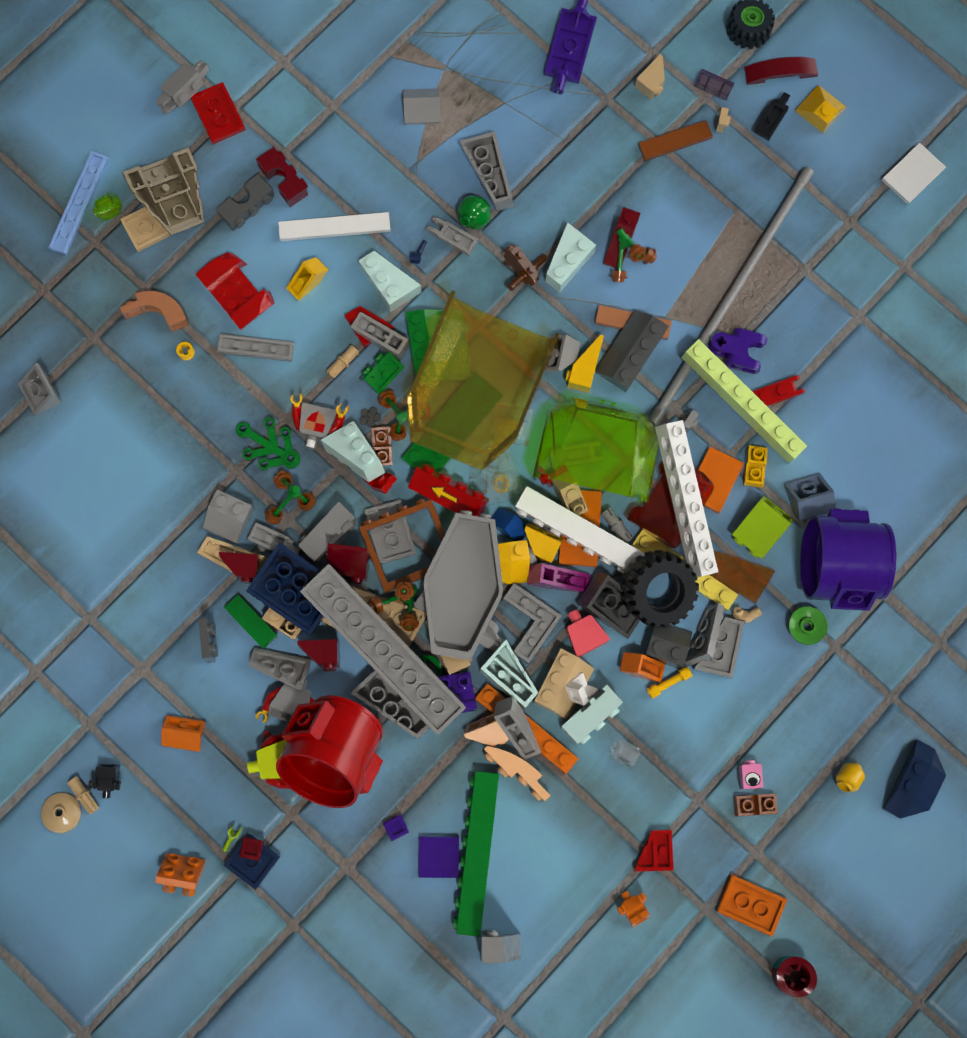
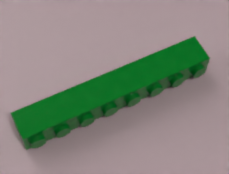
M476 771L475 776L471 775L470 787L473 788V796H468L467 807L471 808L470 816L466 815L465 827L469 828L468 836L464 835L463 848H466V855L461 856L460 868H464L463 876H459L458 888H461V897H456L455 909H459L458 917H454L453 929H456V934L481 936L499 774Z

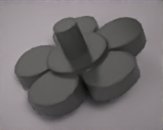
M371 407L369 411L363 409L361 411L363 417L359 421L362 425L367 424L371 428L375 426V422L381 420V415L377 414L378 411L375 407Z

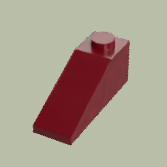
M623 207L603 262L604 265L618 269L620 242L617 231L623 228L625 233L632 239L641 213ZM628 248L624 249L623 251L622 264L624 262Z

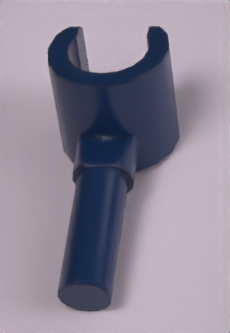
M422 241L417 253L411 252L410 263L419 264L421 262L422 251L427 241Z

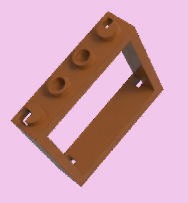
M421 499L415 502L416 505L413 507L403 506L397 509L398 512L391 515L388 512L379 516L380 519L373 522L370 519L361 523L362 526L359 527V532L365 547L368 548L371 562L384 594L396 590V586L400 582L413 583L425 578L429 567L387 583L367 531L428 508L442 542L445 532L432 500L426 501V499Z

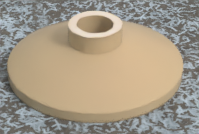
M57 793L50 796L44 802L41 809L43 824L47 829L55 833H66L72 830L81 818L79 802L76 801L74 796L67 793ZM61 809L63 813L58 817L56 811Z

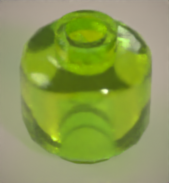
M107 193L94 201L93 212L97 218L109 221L121 213L122 204L116 195L113 196Z

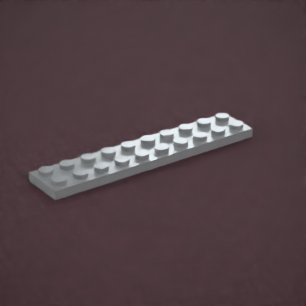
M330 564L300 591L437 735L466 708L457 696Z

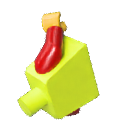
M282 733L270 736L261 744L260 750L256 751L257 760L247 762V769L249 774L260 772L261 779L266 780L268 785L279 789H290L281 780L276 770L277 760L287 743L281 737Z

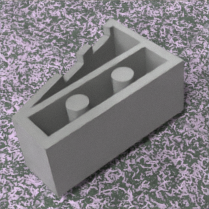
M338 502L313 527L309 534L304 535L300 539L299 549L316 565L328 554V543L339 544L357 526L355 517Z

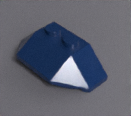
M919 740L915 741L883 810L900 819L930 810L946 777V773L934 748Z

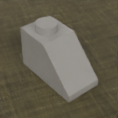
M567 334L553 335L544 371H562L575 362L578 357L580 342Z

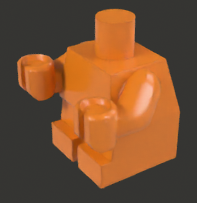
M628 891L621 894L624 902H622L620 907H617L620 915H626L632 928L650 918V914L644 906L647 898L643 892L632 897Z

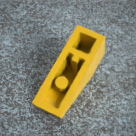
M599 335L573 364L572 371H567L565 381H568L567 388L589 393L604 335Z

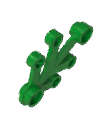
M268 417L264 420L269 441L252 431L250 425L246 422H241L236 426V433L240 438H250L264 447L256 450L249 448L243 450L242 456L246 461L271 454L280 457L269 461L266 458L260 459L258 466L262 471L282 465L288 469H294L300 464V455L292 448L291 431L289 428L283 427L279 432L280 437L284 440L285 451L278 447L275 433L276 423L273 418ZM272 421L273 425L267 426L266 423ZM244 426L247 429L245 432H241L240 428ZM284 431L289 432L287 436L282 435ZM247 452L252 453L251 457L249 458L245 457V454ZM289 456L294 457L292 462L287 461ZM262 462L268 463L266 467H261Z

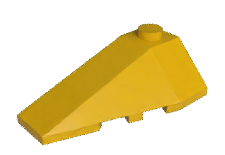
M527 540L498 544L502 583L508 585L527 583L530 566Z

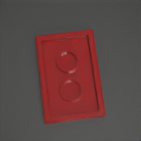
M223 82L200 91L190 98L212 144L246 130Z

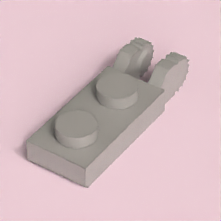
M435 216L432 218V222L442 229L439 231L431 226H427L425 229L432 236L437 237V239L467 256L471 254L478 243V238Z

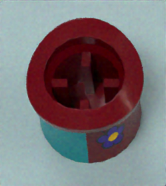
M785 956L778 959L772 968L774 984L779 990L791 997L807 996L817 985L816 971L812 964L804 958Z

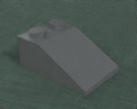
M597 572L577 602V605L620 635L629 639L640 620L634 617L624 606L625 601L621 599V592L624 591L620 588V584L609 575Z

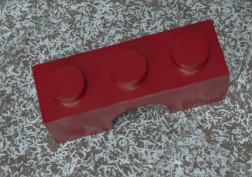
M272 147L259 156L256 162L268 180L278 175L286 178L278 186L281 197L291 208L308 196V185L303 178H298L295 168L291 164L288 165L286 163L284 154Z

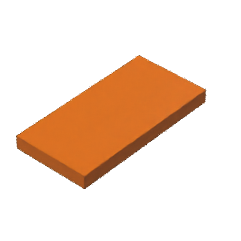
M580 490L589 510L580 515V517L600 528L602 492ZM560 535L563 540L559 550V565L597 568V555L590 556L583 552V547L579 545L575 547L567 543V538Z

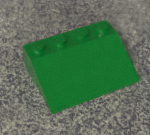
M423 309L406 312L417 390L465 383L472 375L461 310Z

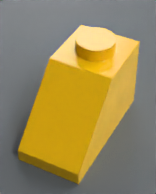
M317 257L303 261L286 289L300 301L322 281L328 269Z
M528 522L525 532L534 555L538 556L537 559L544 563H552L563 538L557 537Z

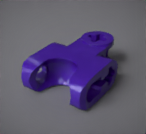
M735 328L732 335L723 332L716 333L710 340L708 349L714 355L725 357V365L728 368L757 374L760 372L761 363L749 356L748 348L764 347L767 343V337L760 333Z

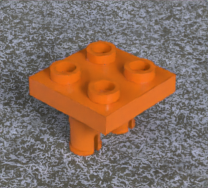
M166 853L157 872L155 883L163 884V892L167 893V888H169V893H173L176 887L183 888L182 894L184 896H187V891H189V897L194 896L205 867V860L197 857Z

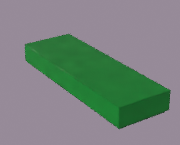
M239 595L224 607L263 649L278 637Z

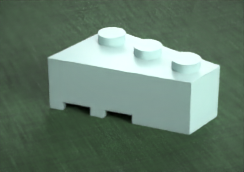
M569 223L565 227L545 280L547 284L559 293L592 257L596 249V244Z
M373 251L358 260L360 270L390 312L421 293V285L377 252Z
M354 421L321 439L327 453L335 456L341 463L346 464L367 482L385 473L381 461Z
M505 640L482 666L480 673L508 697L514 696L521 708L525 710L537 696L538 691L526 671H524L508 641Z
M606 685L573 715L561 729L575 745L579 743L583 745L591 738L589 734L594 729L598 732L605 725L604 720L608 716L612 719L620 711L618 707L623 702Z

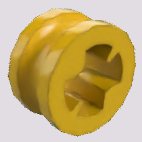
M181 342L176 348L180 359L187 361L193 358L195 351L190 343ZM185 347L188 350V354L186 355L182 353L183 348Z

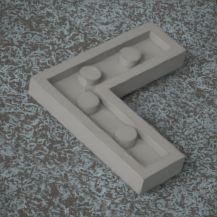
M514 583L503 600L534 621L513 651L517 657L529 664L562 615Z

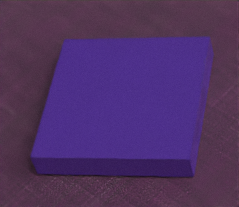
M419 837V878H459V837Z

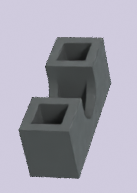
M259 174L244 185L246 193L250 196L247 202L238 204L231 198H228L216 209L218 216L232 231L241 228L249 217L255 216L262 206L268 205L273 200V189Z

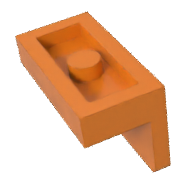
M167 715L162 726L161 745L200 752L205 721Z

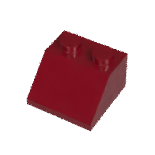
M337 639L297 641L301 651L318 667L324 669L325 672L336 671V668H340V644Z

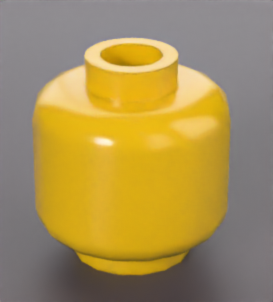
M857 763L843 764L835 777L837 786L847 793L858 791L865 779L862 767Z

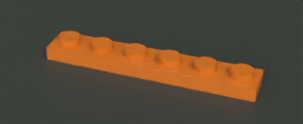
M488 683L475 698L492 714L495 712L496 703L506 699ZM526 716L541 749L540 754L563 773L567 774L578 758Z

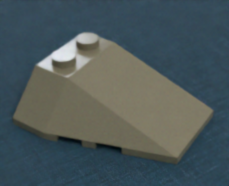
M189 147L172 153L168 158L141 168L137 166L122 172L130 191L170 236L204 223L202 202L199 196L200 187L196 173L197 165Z

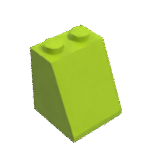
M764 495L732 534L734 536L733 540L740 546L745 545L750 549L749 553L755 558L760 557L763 559L791 525L794 518Z

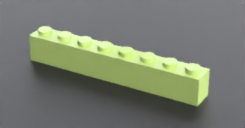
M699 339L681 357L788 464L807 447Z

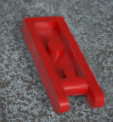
M796 375L752 392L769 407L805 393V390H796L793 382L800 379Z

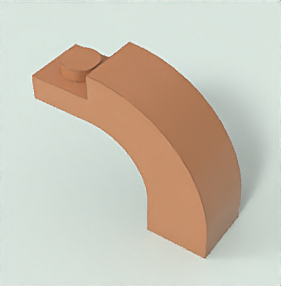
M142 291L135 293L137 301H128L124 306L120 307L126 320L145 312H157L165 317L171 332L189 326L179 304L173 298L161 292Z

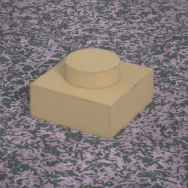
M721 108L716 132L723 133L724 128L729 126L731 116H728L729 108Z

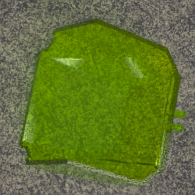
M573 396L568 397L548 410L533 473V481H536L537 477L540 478V474L549 475L548 479L634 498V495L641 496L640 505L648 503L659 443L655 427L644 412L617 407L614 402L608 405L604 404L605 400H601L599 403Z

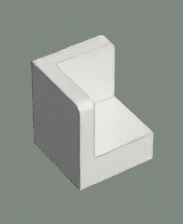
M578 673L565 685L570 701L583 706L599 693L598 688L587 684L583 673Z

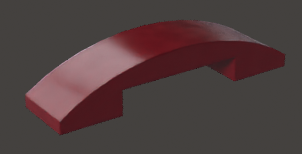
M809 57L776 58L744 67L747 85L765 83L767 79L799 76L800 79L818 77L816 61L814 58Z

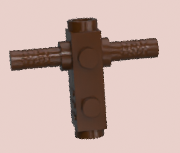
M513 244L509 245L504 250L505 254L503 256L506 259L504 265L506 267L511 265L517 273V277L507 285V288L513 291L521 282H524L526 285L528 283L531 286L539 281L538 276L540 273L537 271V268L547 260V256L542 254L531 263L518 245L515 247Z

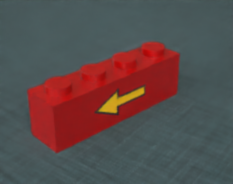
M428 464L416 467L408 485L409 489L455 513H460L461 510L472 512V516L480 517V514H483L489 501L488 498L484 497V493L467 488V484L452 480L451 476L446 473L434 471L435 468Z

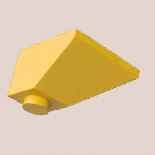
M818 85L795 111L824 133L846 109V106Z

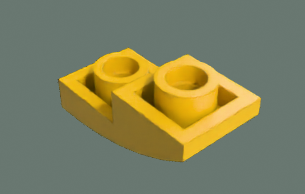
M748 446L744 476L745 486L763 488L768 448Z

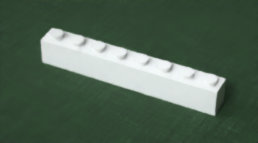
M528 486L523 489L513 507L517 510L516 513L518 515L534 519L533 523L542 528L543 526L548 527L551 534L557 537L562 535L567 538V543L575 547L577 545L583 547V552L590 556L597 555L602 563L608 566L610 564L616 566V570L622 574L628 572L629 568L627 566L631 562L634 564L637 556H645L640 550Z

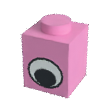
M755 760L744 761V765L738 766L740 790L763 788L761 764H756Z

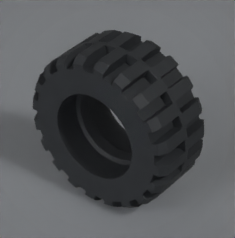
M655 550L654 553L652 551L645 552L644 557L641 555L635 558L636 562L634 564L631 562L627 566L629 570L624 572L622 576L624 582H621L620 588L624 591L621 592V599L625 601L624 606L646 625L655 628L660 626L667 628L670 626V623L676 625L680 622L679 619H685L688 616L687 612L689 610L692 611L695 607L693 602L697 601L698 595L696 591L699 590V584L695 582L698 579L697 575L693 572L690 564L671 552H664L662 550ZM670 573L672 577L670 594L658 604H648L646 594L650 582L660 574Z

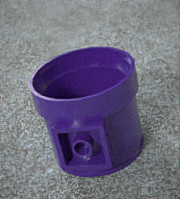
M837 508L830 509L827 516H811L804 529L800 551V578L805 597L809 600L830 601L831 609L870 611L876 599L887 598L893 586L897 560L896 541L891 526L887 523H870L868 511L842 510Z

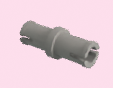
M611 507L601 513V516L610 525V530L614 531L620 540L627 543L634 538L623 525V520H619Z

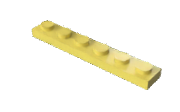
M644 530L640 532L631 545L643 553L648 551L654 553L655 550L668 551L686 561L684 557ZM710 575L697 577L698 579L695 581L699 584L697 592L715 604L720 603L724 606V610L728 611L738 594Z

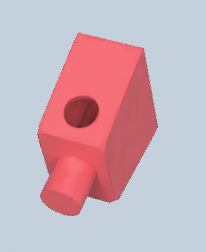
M578 609L567 614L572 624L566 628V633L575 656L581 657L609 642L610 638L592 615L582 618Z

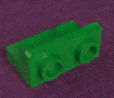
M389 351L379 352L374 357V362L371 366H366L361 371L362 375L359 377L361 381H365L379 395L404 369V366Z

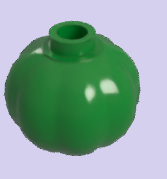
M470 195L465 197L458 205L459 220L466 228L480 230L491 219L490 206L482 197Z

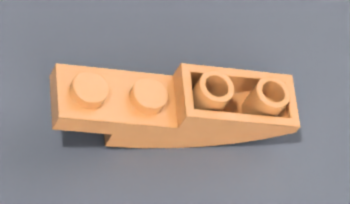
M489 746L484 748L486 752L484 754L485 758L491 764L495 762L499 766L497 770L505 778L509 776L511 779L517 773L519 775L517 780L524 787L528 785L533 790L531 794L538 801L542 800L545 802L551 796L537 782L543 775L529 763L507 751Z

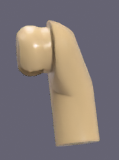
M736 607L733 610V617L736 620L745 621L744 623H749L762 615L758 607L749 612L741 609V607Z

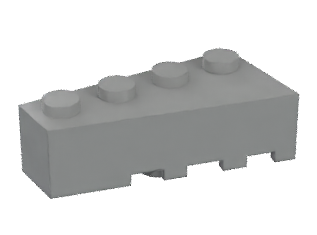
M495 131L459 141L462 151L496 211L514 207Z
M373 671L351 692L352 695L417 739H420L431 729L376 671Z
M485 930V934H481L482 963H505L521 959V934H498L497 930Z

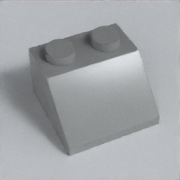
M216 490L208 506L202 528L238 544L254 512V508L244 501Z

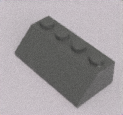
M635 310L595 373L627 392L669 326L652 315Z

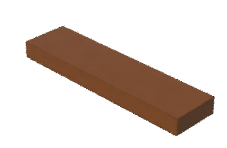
M705 120L640 142L638 147L644 161H648L710 140L713 135Z

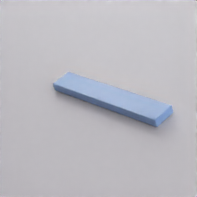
M91 150L49 244V250L67 256L109 161L108 156Z

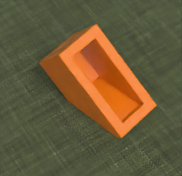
M624 652L620 671L630 676L661 683L665 664L643 654Z

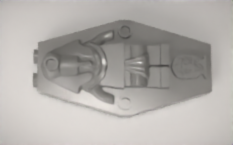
M464 510L456 513L425 574L424 592L431 654L471 660L502 598L503 584L495 519H491V515L480 514V517L472 516V512Z

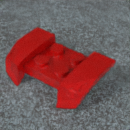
M227 252L213 259L195 275L224 308L238 328L242 330L274 305L275 302L270 291L263 289L258 292L239 269L246 266L247 263L235 254Z

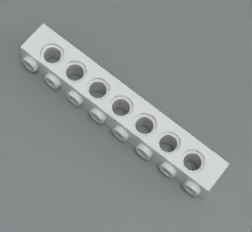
M683 420L656 426V435L686 562L693 568V572L696 573L697 577L717 573L718 568Z

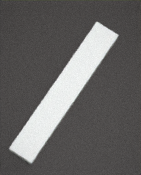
M389 212L278 222L280 241L391 232Z

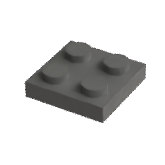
M207 618L198 619L202 658L207 663L216 662L215 657H218V648L213 641V638L216 637L215 626Z

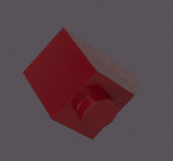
M219 552L218 556L237 579L241 580V583H252L259 572L260 557L258 555Z

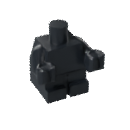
M99 764L96 767V779L89 780V789L97 788V790L103 791L102 798H110L111 791L120 790V765Z

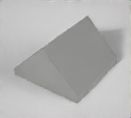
M439 88L403 90L405 125L441 124Z
M35 363L18 383L34 416L61 403L45 371L39 363Z

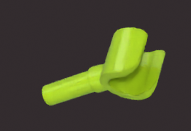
M235 823L230 826L227 832L228 838L222 849L224 852H227L231 842L238 838L242 831V827L238 832L233 830Z

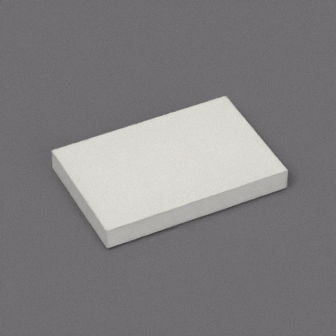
M919 143L881 181L909 205L945 170L946 166Z

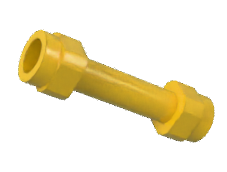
M686 666L671 678L647 688V693L653 699L659 696L660 692L679 681L691 678L692 673Z

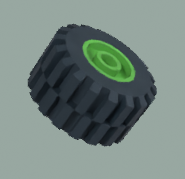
M763 0L738 1L737 5L733 6L726 29H728L727 34L730 36V40L735 41V45H741L744 49L746 47L753 49L754 46L759 48L761 44L764 45L770 38L775 22L772 8L769 9V5L767 3L764 4Z

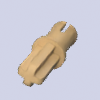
M350 345L327 369V374L331 378H335L345 367H349L348 364L359 355V351Z
M78 776L67 783L77 797L76 801H80L88 814H93L99 809L89 794L90 790H86Z

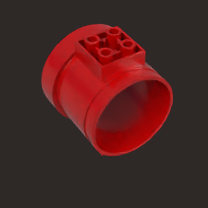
M325 695L316 698L311 703L298 704L281 735L287 743L277 760L276 770L281 780L301 797L325 807H349L356 802L359 794L369 792L383 763V760L375 753L383 737V728L379 720L368 709L347 698Z

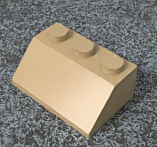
M560 649L534 704L568 721L577 703L570 701L565 685L578 673H583L586 682H588L594 668L579 657Z

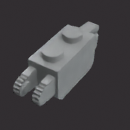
M200 60L192 67L187 64L181 65L161 85L163 93L156 99V104L161 107L163 114L171 113L176 107L181 108L205 84L202 79L210 70L206 63Z

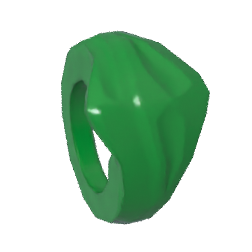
M424 654L419 657L423 662L429 660L437 667L436 676H441V664L435 656Z

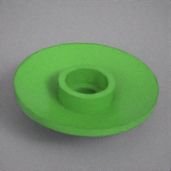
M801 607L790 617L789 631L792 637L801 644L814 645L820 642L827 633V620L824 614L814 607ZM805 623L810 626L809 630L804 629Z

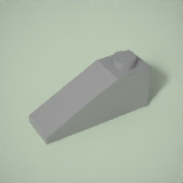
M362 312L358 314L350 327L382 351H389L399 361L402 360L410 347L407 338Z
M514 696L497 702L494 718L523 760L540 754L541 749L526 715Z

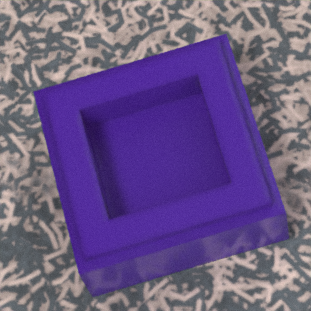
M401 814L383 823L391 842L409 833Z

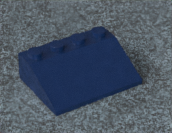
M278 543L246 592L308 635H311L325 618L300 592L322 570L286 545Z

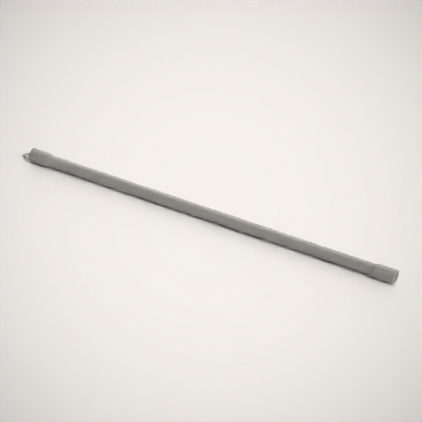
M804 167L791 192L699 338L705 346L802 189L812 177L814 171L811 168ZM684 362L660 403L655 407L647 420L650 425L658 426L666 409L692 369L686 362Z

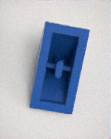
M498 508L491 518L495 519L496 529L512 541H523L526 537V525L516 514Z

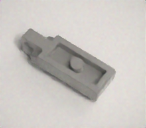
M255 522L247 538L248 541L272 552L278 543H282L300 555L301 553L299 548L293 546L294 541L289 537Z

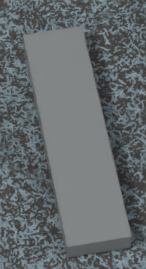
M219 334L217 353L292 362L295 344L288 341Z

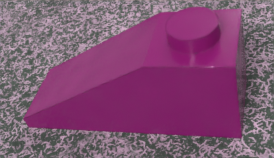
M543 563L530 565L528 585L584 593L590 583V574Z

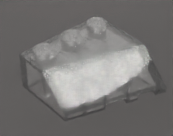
M507 438L489 442L469 453V489L473 491L478 490L485 494L484 497L489 499L486 507L518 498L523 491Z

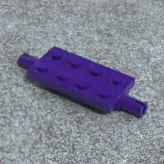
M577 0L576 6L570 10L562 8L544 72L545 76L556 78L552 88L554 93H557L559 87L558 94H563L566 81L577 84L580 82L597 20L596 16L587 13L588 0Z

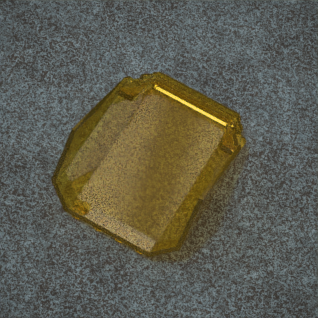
M451 291L407 397L410 441L479 470H484L515 443L559 343V334L555 333L554 338L538 335L472 308L458 300L456 292Z

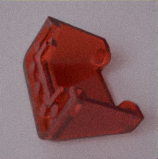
M662 460L659 464V472L662 475L661 479L644 506L638 505L629 511L627 520L675 549L682 541ZM694 468L704 507L713 492L714 485L703 472Z

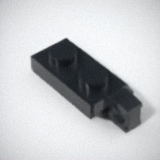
M784 92L779 101L777 99L772 100L755 127L754 133L768 141L771 139L788 111L789 106L786 103L789 100V94Z

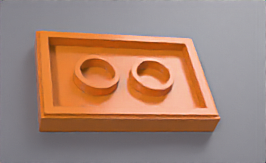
M709 447L696 473V479L703 506L719 514L744 463L712 447Z
M731 874L716 912L773 937L787 899Z

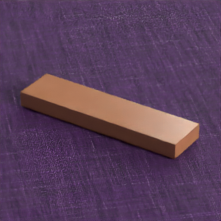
M599 305L595 324L623 330L634 312ZM657 318L669 326L661 338L668 340L672 321Z

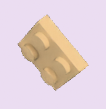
M145 207L120 219L137 252L170 237V234Z

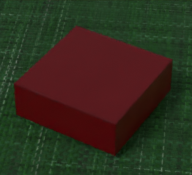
M244 837L239 857L260 861L264 841Z

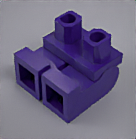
M470 672L438 676L455 695L457 694V698L466 706L461 713L477 711Z

